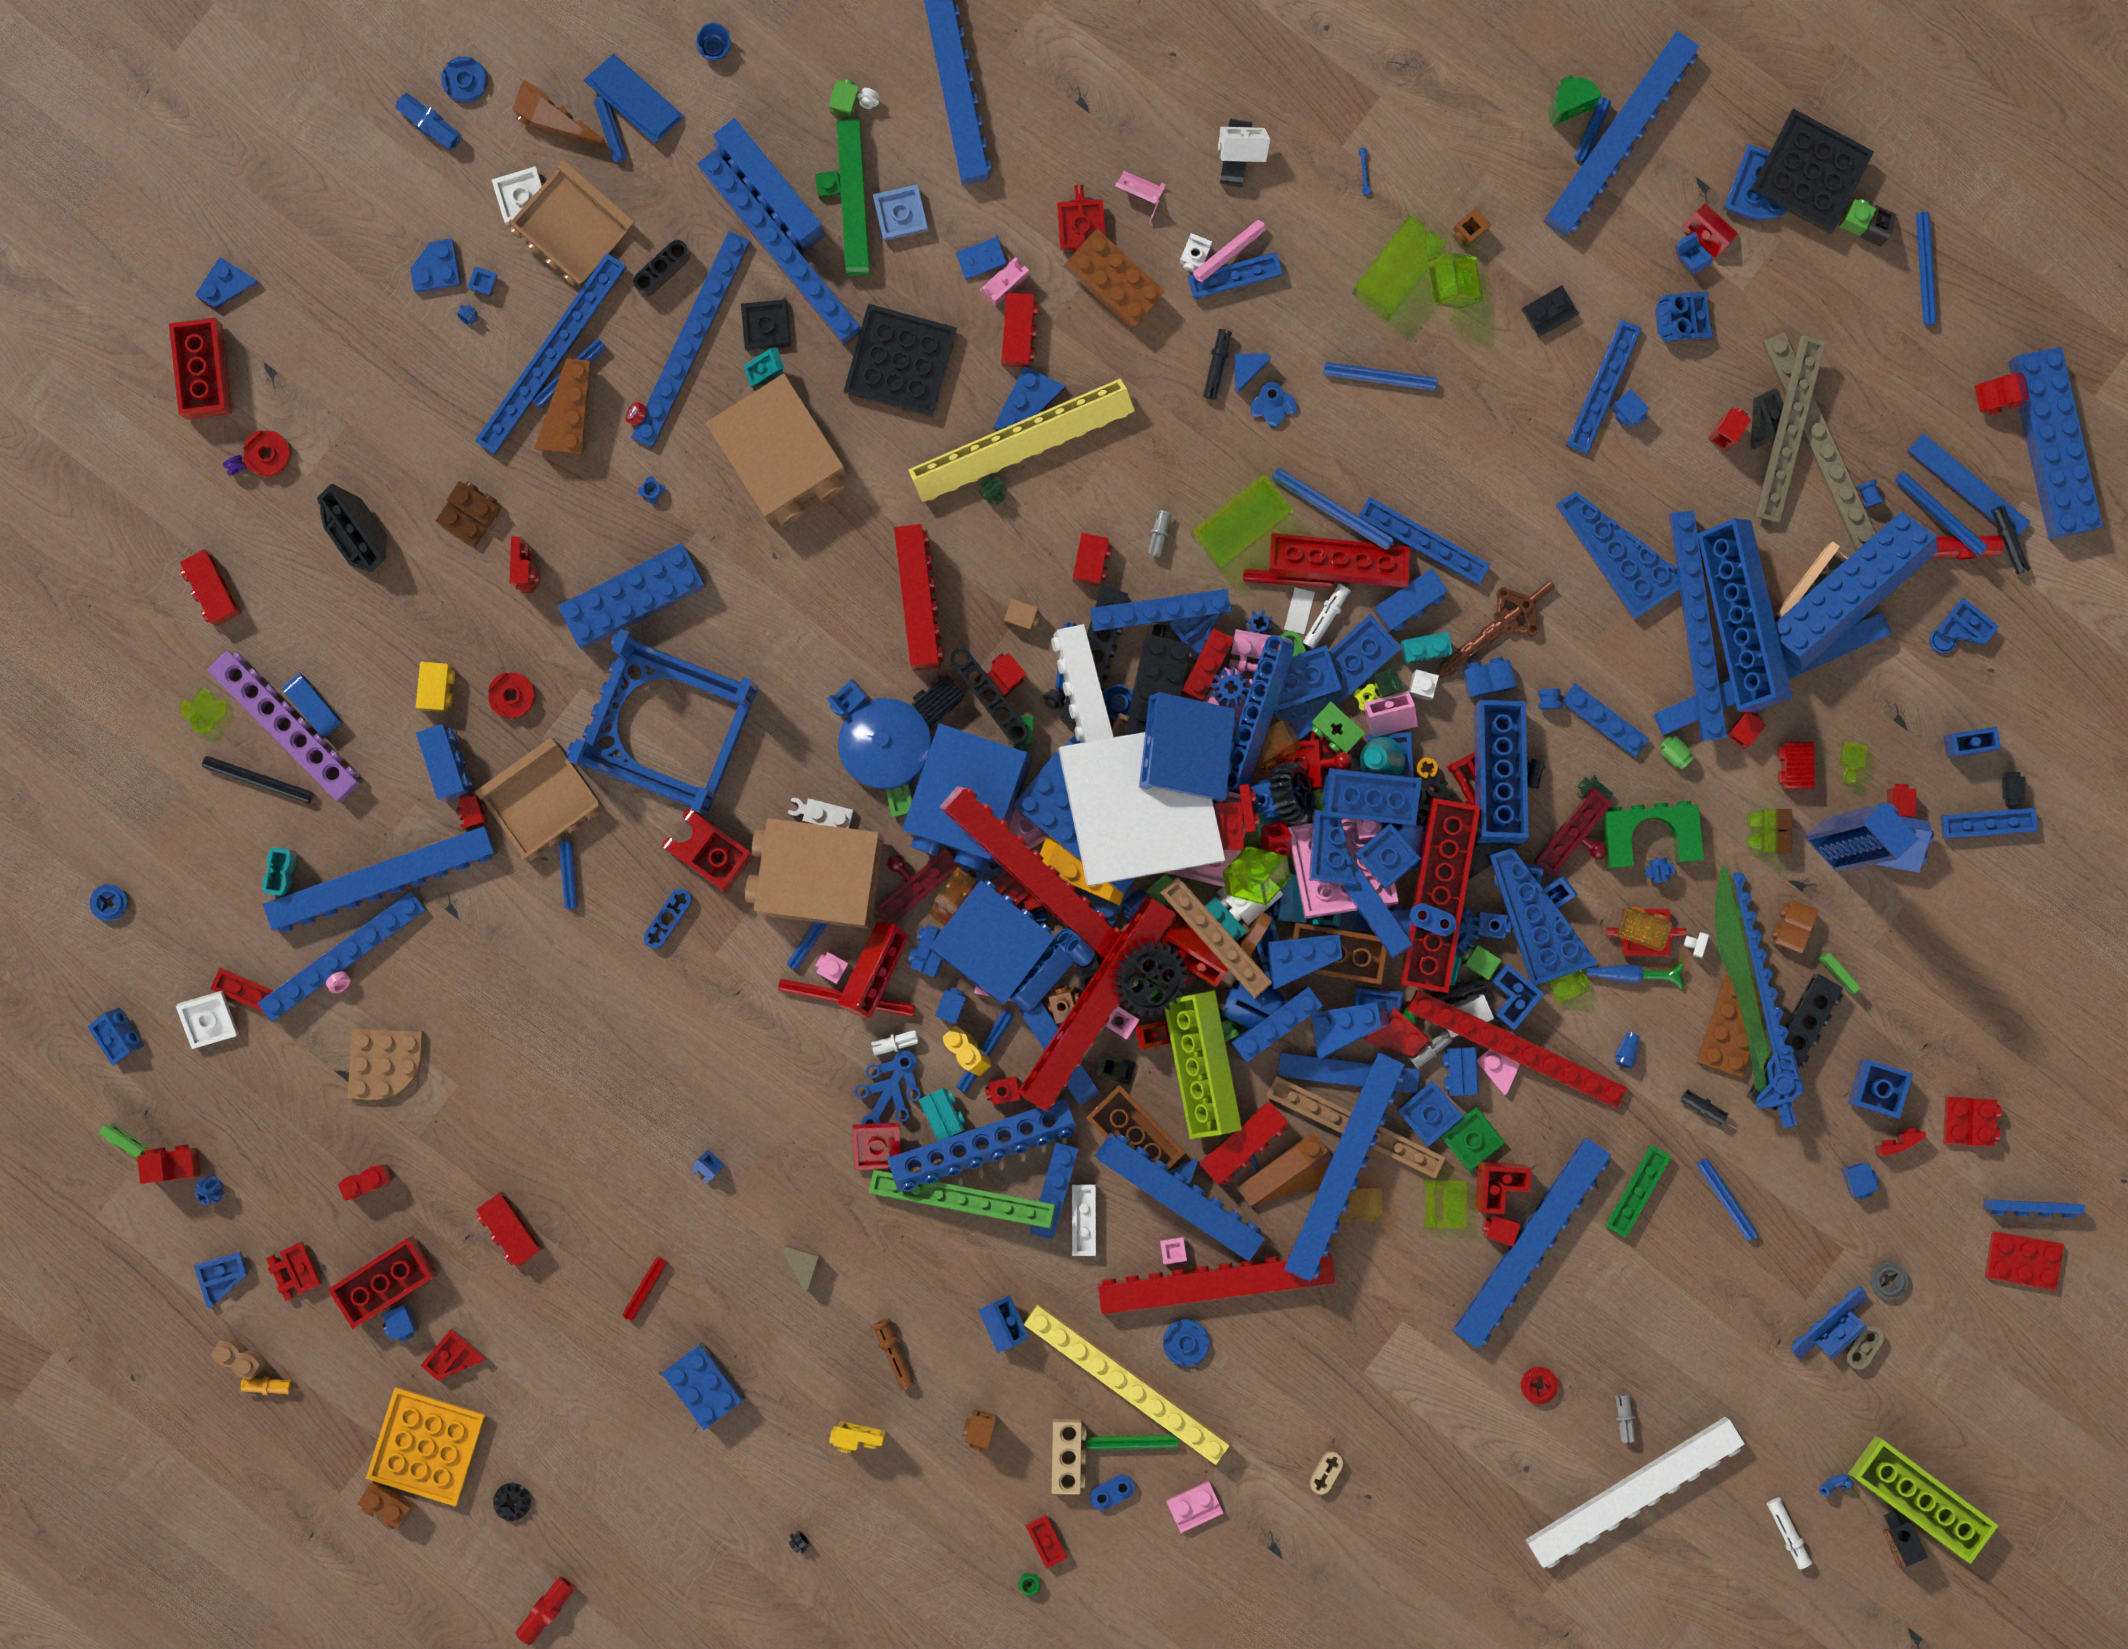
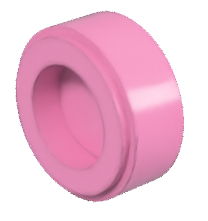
M344 971L336 972L327 979L326 986L331 993H340L350 985L351 979Z

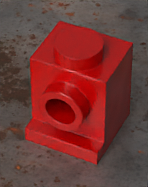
M472 793L459 796V807L456 809L460 821L464 820V823L460 824L461 829L469 830L488 824L481 799L478 796H473Z

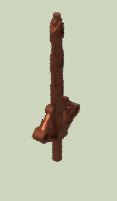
M1549 580L1529 597L1528 595L1509 590L1506 587H1501L1496 593L1498 599L1496 604L1497 610L1493 616L1495 621L1482 629L1481 633L1472 641L1469 640L1458 649L1459 652L1448 660L1446 658L1440 663L1439 669L1435 674L1439 675L1438 679L1444 676H1451L1457 671L1456 667L1466 660L1470 661L1480 653V649L1488 643H1492L1503 632L1506 634L1519 632V634H1528L1529 636L1536 635L1539 631L1535 603L1555 588L1554 584ZM1506 601L1516 606L1510 611L1503 608ZM1523 614L1526 625L1518 626L1516 619Z

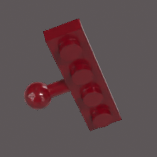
M1592 788L1536 857L1535 861L1552 875H1555L1580 843L1589 849V854L1593 859H1604L1608 853L1606 844L1600 841L1594 842L1586 835L1613 802L1595 788Z
M944 848L913 875L906 868V861L902 855H891L887 860L888 868L892 872H898L906 882L875 910L886 923L894 925L957 870L960 864L955 863L953 856Z

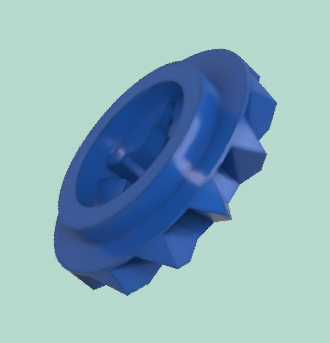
M101 885L93 891L90 897V909L94 916L100 920H117L125 914V909L128 906L127 895L116 885ZM113 897L112 902L116 908L108 907L105 909L106 902L103 898L111 899Z

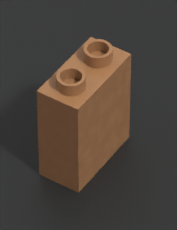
M785 374L780 375L705 422L768 524L777 519L781 526H786L805 513L801 504L817 495L819 500L823 502L832 498L844 488L840 479L847 475L843 465Z
M767 818L766 829L756 828L754 832L752 855L761 857L759 876H748L745 901L754 903L753 911L763 916L871 930L884 837L880 833Z

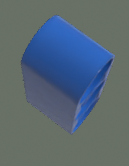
M300 672L281 687L323 738L327 737L342 724L336 713Z

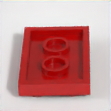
M1992 1231L1985 1277L2057 1290L2064 1244Z

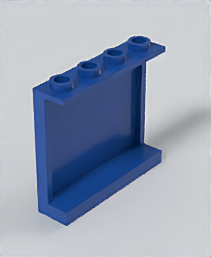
M1161 692L1149 696L1139 788L1147 790L1153 787L1213 799V803L1226 800L1229 793L1228 775L1232 767L1230 755L1234 747L1232 736L1233 729L1236 726L1235 709Z
M980 880L928 949L998 1003L1004 1005L1055 937L1051 934L1053 930L1044 923H1041V925L1037 924L1033 920L1034 916L1024 908L1021 911L1015 907L1016 902L1006 894L1001 896L997 893V887L988 880L985 882Z

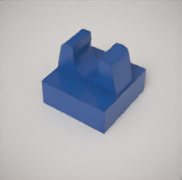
M707 1150L693 1164V1173L696 1174L700 1171L705 1176L702 1181L708 1182L723 1169L725 1164Z

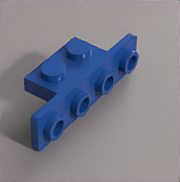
M1861 1286L1848 1292L1845 1299L1839 1305L1833 1306L1821 1321H1816L1804 1336H1800L1794 1341L1791 1350L1797 1359H1801L1817 1345L1833 1360L1867 1329L1865 1324L1852 1313L1868 1298Z

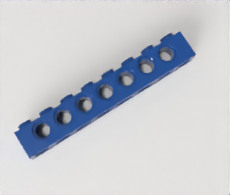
M1065 1098L1056 1101L1052 1107H1049L1047 1112L1038 1107L889 1157L887 1160L897 1191H910L917 1185L923 1183L931 1184L936 1182L938 1178L947 1175L955 1176L962 1170L968 1168L975 1169L982 1166L983 1163L999 1161L1013 1153H1023L1030 1147L1036 1145L1044 1146L1057 1138H1068L1072 1133L1076 1132V1127ZM1048 1122L1055 1123L1052 1127L1044 1126ZM1027 1129L1033 1131L1029 1135L1022 1134V1132ZM1003 1137L1011 1138L1008 1142H1000V1139ZM982 1144L988 1145L984 1150L977 1149ZM958 1152L966 1153L963 1157H955ZM935 1160H943L940 1165L933 1164ZM914 1167L921 1168L916 1173L910 1172V1170Z

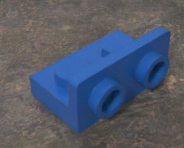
M121 1008L105 1012L87 1026L112 1066L144 1046Z

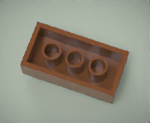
M1098 228L1063 265L1065 269L1130 329L1141 320L1165 293L1158 284Z
M1294 923L1291 940L1340 934L1342 958L1310 974L1381 985L1387 950L1377 936Z
M1120 1085L1086 1116V1119L1106 1139L1110 1133L1116 1136L1122 1134L1131 1141L1129 1145L1135 1149L1140 1146L1150 1153L1148 1158L1154 1162L1157 1159L1161 1160L1169 1166L1168 1169L1185 1154L1174 1140Z

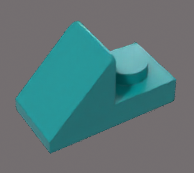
M770 348L743 366L750 387H756L776 379L784 374L783 370L785 369L778 348Z

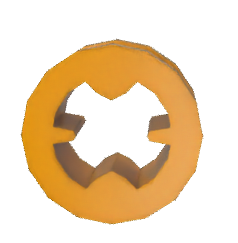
M1431 758L1421 759L1416 765L1418 776L1427 779L1428 773H1422L1421 768H1423L1422 763L1424 762L1427 765L1431 764L1433 766V769L1430 770L1432 771L1430 775L1431 778L1435 776L1438 771V765L1435 760Z

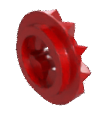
M1539 1366L1530 1368L1523 1374L1520 1382L1521 1392L1529 1402L1543 1405L1554 1399L1558 1392V1380L1551 1370ZM1540 1375L1541 1382L1549 1387L1541 1388L1539 1395H1537V1389L1530 1385V1383H1537Z

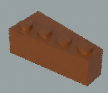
M566 358L539 433L535 450L582 455L591 367L590 361Z

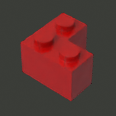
M1009 652L1005 656L1002 653L992 661L991 671L986 673L1004 698L1027 680V673ZM979 674L974 679L976 683L981 681L982 675ZM991 690L983 694V699L986 702H992L996 697V694Z
M189 1144L174 1146L175 1151L166 1152V1147L144 1150L145 1155L137 1156L140 1184L200 1176L197 1148L189 1149Z
M1479 1161L1475 1208L1481 1213L1505 1214L1506 1192H1530L1532 1169L1525 1164Z

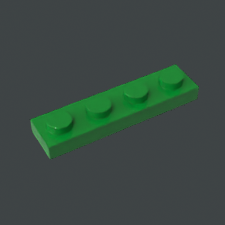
M1651 1144L1649 1145L1607 1219L1605 1227L1624 1238L1628 1236L1669 1163L1671 1155Z

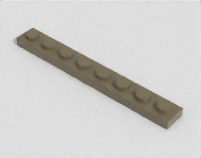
M1801 336L1755 516L1757 518L1780 523L1826 341L1809 336Z

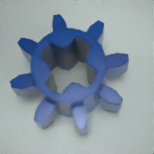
M1262 610L1261 614H1256L1255 611H1252L1253 618H1246L1245 620L1246 623L1250 624L1246 631L1267 635L1266 629L1273 630L1274 628L1272 625H1269V621L1273 617L1267 618L1264 615L1265 610ZM1258 619L1263 620L1262 624L1265 625L1260 630L1256 629V624L1253 623L1257 622Z
M1667 858L1649 861L1650 867L1645 868L1647 879L1653 878L1654 884L1671 881L1670 874H1675L1674 862L1668 863Z
M203 1176L194 1188L196 1190V1199L204 1205L210 1204L211 1201L216 1205L225 1193L222 1181L214 1176H211L208 1180Z

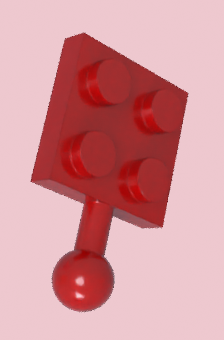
M1323 740L1276 744L1277 765L1285 762L1299 763L1301 767L1305 768V773L1309 774L1312 788L1324 787V768L1336 767L1340 770H1348L1353 764L1351 755L1346 752L1337 754L1335 758H1324Z

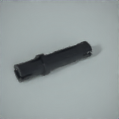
M1218 329L1215 347L1211 350L1213 356L1204 394L1202 395V397H1209L1211 400H1217L1225 360L1229 357V352L1227 351L1232 332L1229 330L1225 332V329Z
M2006 506L1996 507L1997 510L1995 508L1991 510L1998 527L1997 533L2003 539L2015 573H2025L2024 570L2029 571L2031 568L2015 533L2016 526L2011 523Z
M1479 977L1463 984L1462 982L1457 983V986L1449 988L1448 993L1437 992L1430 996L1445 1003H1450L1462 999V1001L1466 1000L1468 996L1487 990L1485 985L1475 987L1484 983L1483 978Z

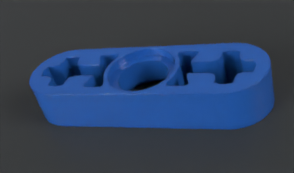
M676 889L672 892L644 934V942L648 947L658 949L665 944L692 904L690 892L685 889ZM685 893V900L687 902L686 904L681 903L677 909L681 910L678 915L675 910L668 908L670 903L672 906H675L678 902L675 898L676 895H683ZM666 912H671L675 918L674 922L668 926L664 925L662 915ZM657 923L660 927L668 929L666 934L664 931H661L658 937L661 939L659 943H650L652 939L649 935L651 933L656 934L659 928L655 927Z

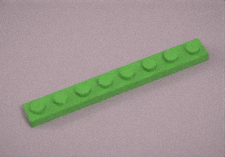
M878 1170L873 1171L869 1193L873 1195L1048 1229L1052 1228L1056 1209L1054 1204L940 1182L923 1183L917 1185L913 1190L898 1192L892 1173Z

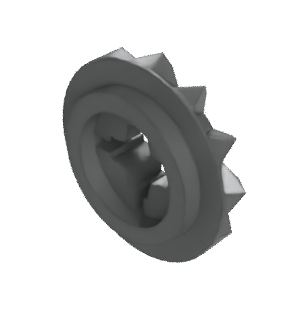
M1885 1261L1878 1264L1870 1273L1871 1279L1869 1283L1872 1286L1873 1292L1881 1298L1896 1299L1907 1289V1273L1901 1265L1895 1262ZM1882 1273L1887 1276L1895 1275L1891 1280L1895 1288L1888 1284L1882 1285L1885 1281Z

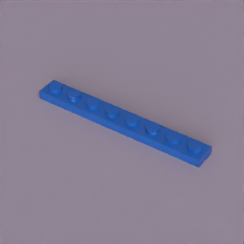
M412 891L267 995L258 1002V1005L269 1020L274 1022L325 985L331 975L347 969L424 913L426 909Z

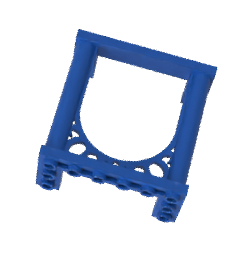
M620 629L619 633L614 634L610 644L613 647L612 651L618 655L617 661L613 660L610 665L609 673L611 675L608 682H604L600 690V695H602L600 703H596L593 707L591 716L594 718L591 725H587L582 737L585 740L582 741L576 738L574 743H570L566 753L569 756L567 760L582 768H592L689 806L697 813L708 816L759 687L751 679L743 677L742 681L739 682L641 644L630 632ZM631 665H637L640 668L641 678L635 681L630 677L629 667ZM645 665L650 666L648 668L649 670H655L652 675H647V669ZM624 677L629 682V687L625 690L621 688V685L624 686L625 684ZM656 679H674L739 704L706 788L695 787L644 767L632 759L624 749L618 732L619 713L626 698L640 685ZM615 702L619 704L616 709L612 707ZM610 722L612 724L611 731L602 732L608 726L605 724ZM611 736L615 739L612 747L608 749H601L599 747V742L602 738ZM617 749L621 752L620 758L616 757L615 754L613 757L609 756V754L614 753Z

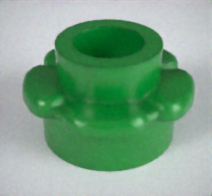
M1029 1572L1024 1573L1021 1576V1580L1018 1581L1019 1590L1025 1596L1037 1594L1041 1589L1039 1576ZM1031 1582L1032 1586H1028L1027 1583Z

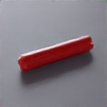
M655 1258L622 1313L625 1319L629 1321L635 1319L667 1265V1261L663 1258Z

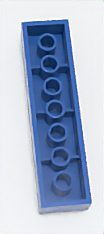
M2062 347L2015 356L2008 363L2011 374L2024 373L2030 400L2023 402V406L2019 408L2048 539L2053 540L2095 531L2103 527L2063 349Z
M1901 511L1775 622L1782 655L1801 671L1806 669L1938 552L1937 537Z
M1734 518L1698 533L1737 710L1756 712L1792 699L1752 521Z

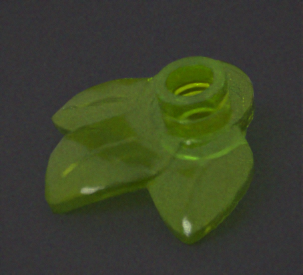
M204 687L197 692L193 702L188 700H181L180 702L182 717L190 721L191 728L199 734L211 731L214 723L223 719L227 710L226 700L215 701L212 694ZM205 718L206 724L201 727L199 721Z

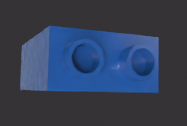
M939 723L902 828L903 831L914 836L910 847L937 856L940 845L958 850L954 862L981 871L984 860L997 864L984 849L939 807L957 786L962 788L969 787L978 795L976 800L981 804L986 803L994 810L992 815L998 820L1001 818L1010 825L1015 811L1012 806L1020 797L1033 758L1025 751Z

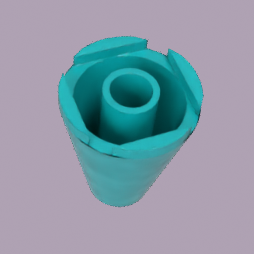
M1376 737L1368 741L1361 749L1359 764L1363 772L1399 776L1405 768L1406 756L1402 747L1395 740L1388 737Z

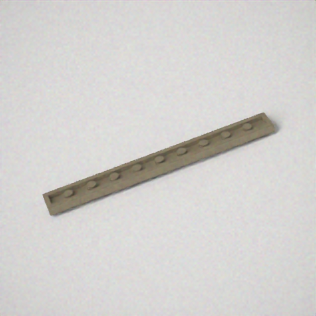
M1784 332L1763 341L1762 345L1786 396L1796 356ZM1812 394L1802 434L1853 547L1857 551L1876 533Z

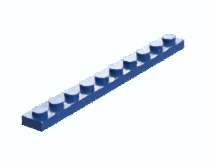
M728 231L648 400L646 415L643 421L636 426L631 436L633 440L654 448L749 247L750 240Z
M606 253L475 440L476 443L494 455L497 454L532 404L534 397L542 390L627 268L626 265Z
M1694 510L1672 512L1669 514L1701 741L1726 739L1727 735Z

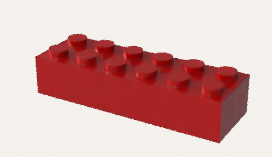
M922 524L894 527L910 666L912 671L940 668V662H943L944 658L942 646L937 645V639H941L939 622L934 620V616H938L936 599H932L931 593H936L933 576H929V570H933L930 553H926V548L930 547L928 530H923Z

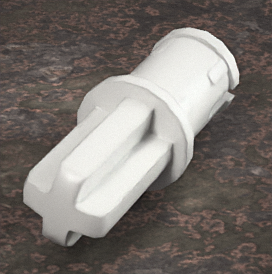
M913 1030L896 1036L891 1034V1037L873 1041L871 1045L876 1057L894 1050L898 1052V1049L917 1044L919 1038L917 1032Z

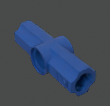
M408 93L398 99L395 109L413 122V125L428 137L431 136L449 151L459 144L462 135L443 121L444 119L429 106L425 107Z

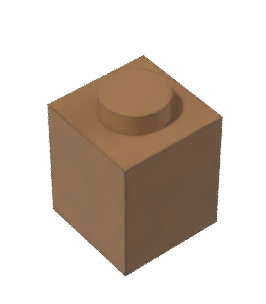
M1011 598L1004 623L1031 632L1032 627L1037 628L1041 615L1037 614L1038 607Z

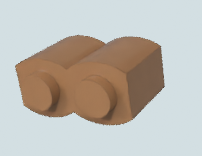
M233 1338L220 1340L211 1353V1357L216 1363L224 1367H231L237 1376L247 1380L258 1377L267 1363L262 1355L255 1351L247 1350L241 1342Z

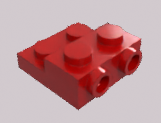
M511 536L509 583L517 590H520V593L532 594L536 590V584L540 583V570H537V567L531 562L532 549L528 547V543L521 537Z
M1945 1096L1943 1143L1995 1147L1996 1142H1999L2001 1137L2000 1128H1996L1997 1119H2000L2002 1114L2001 1105L1997 1104V1100Z

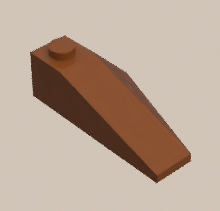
M524 79L512 108L517 115L516 119L524 126L530 124L539 130L605 148L607 144L603 137L582 121L577 119L574 122L572 120L573 116L562 106L554 107L555 104L549 99V96Z
M1310 1132L1236 1188L1250 1207L1321 1184L1332 1157L1316 1133Z

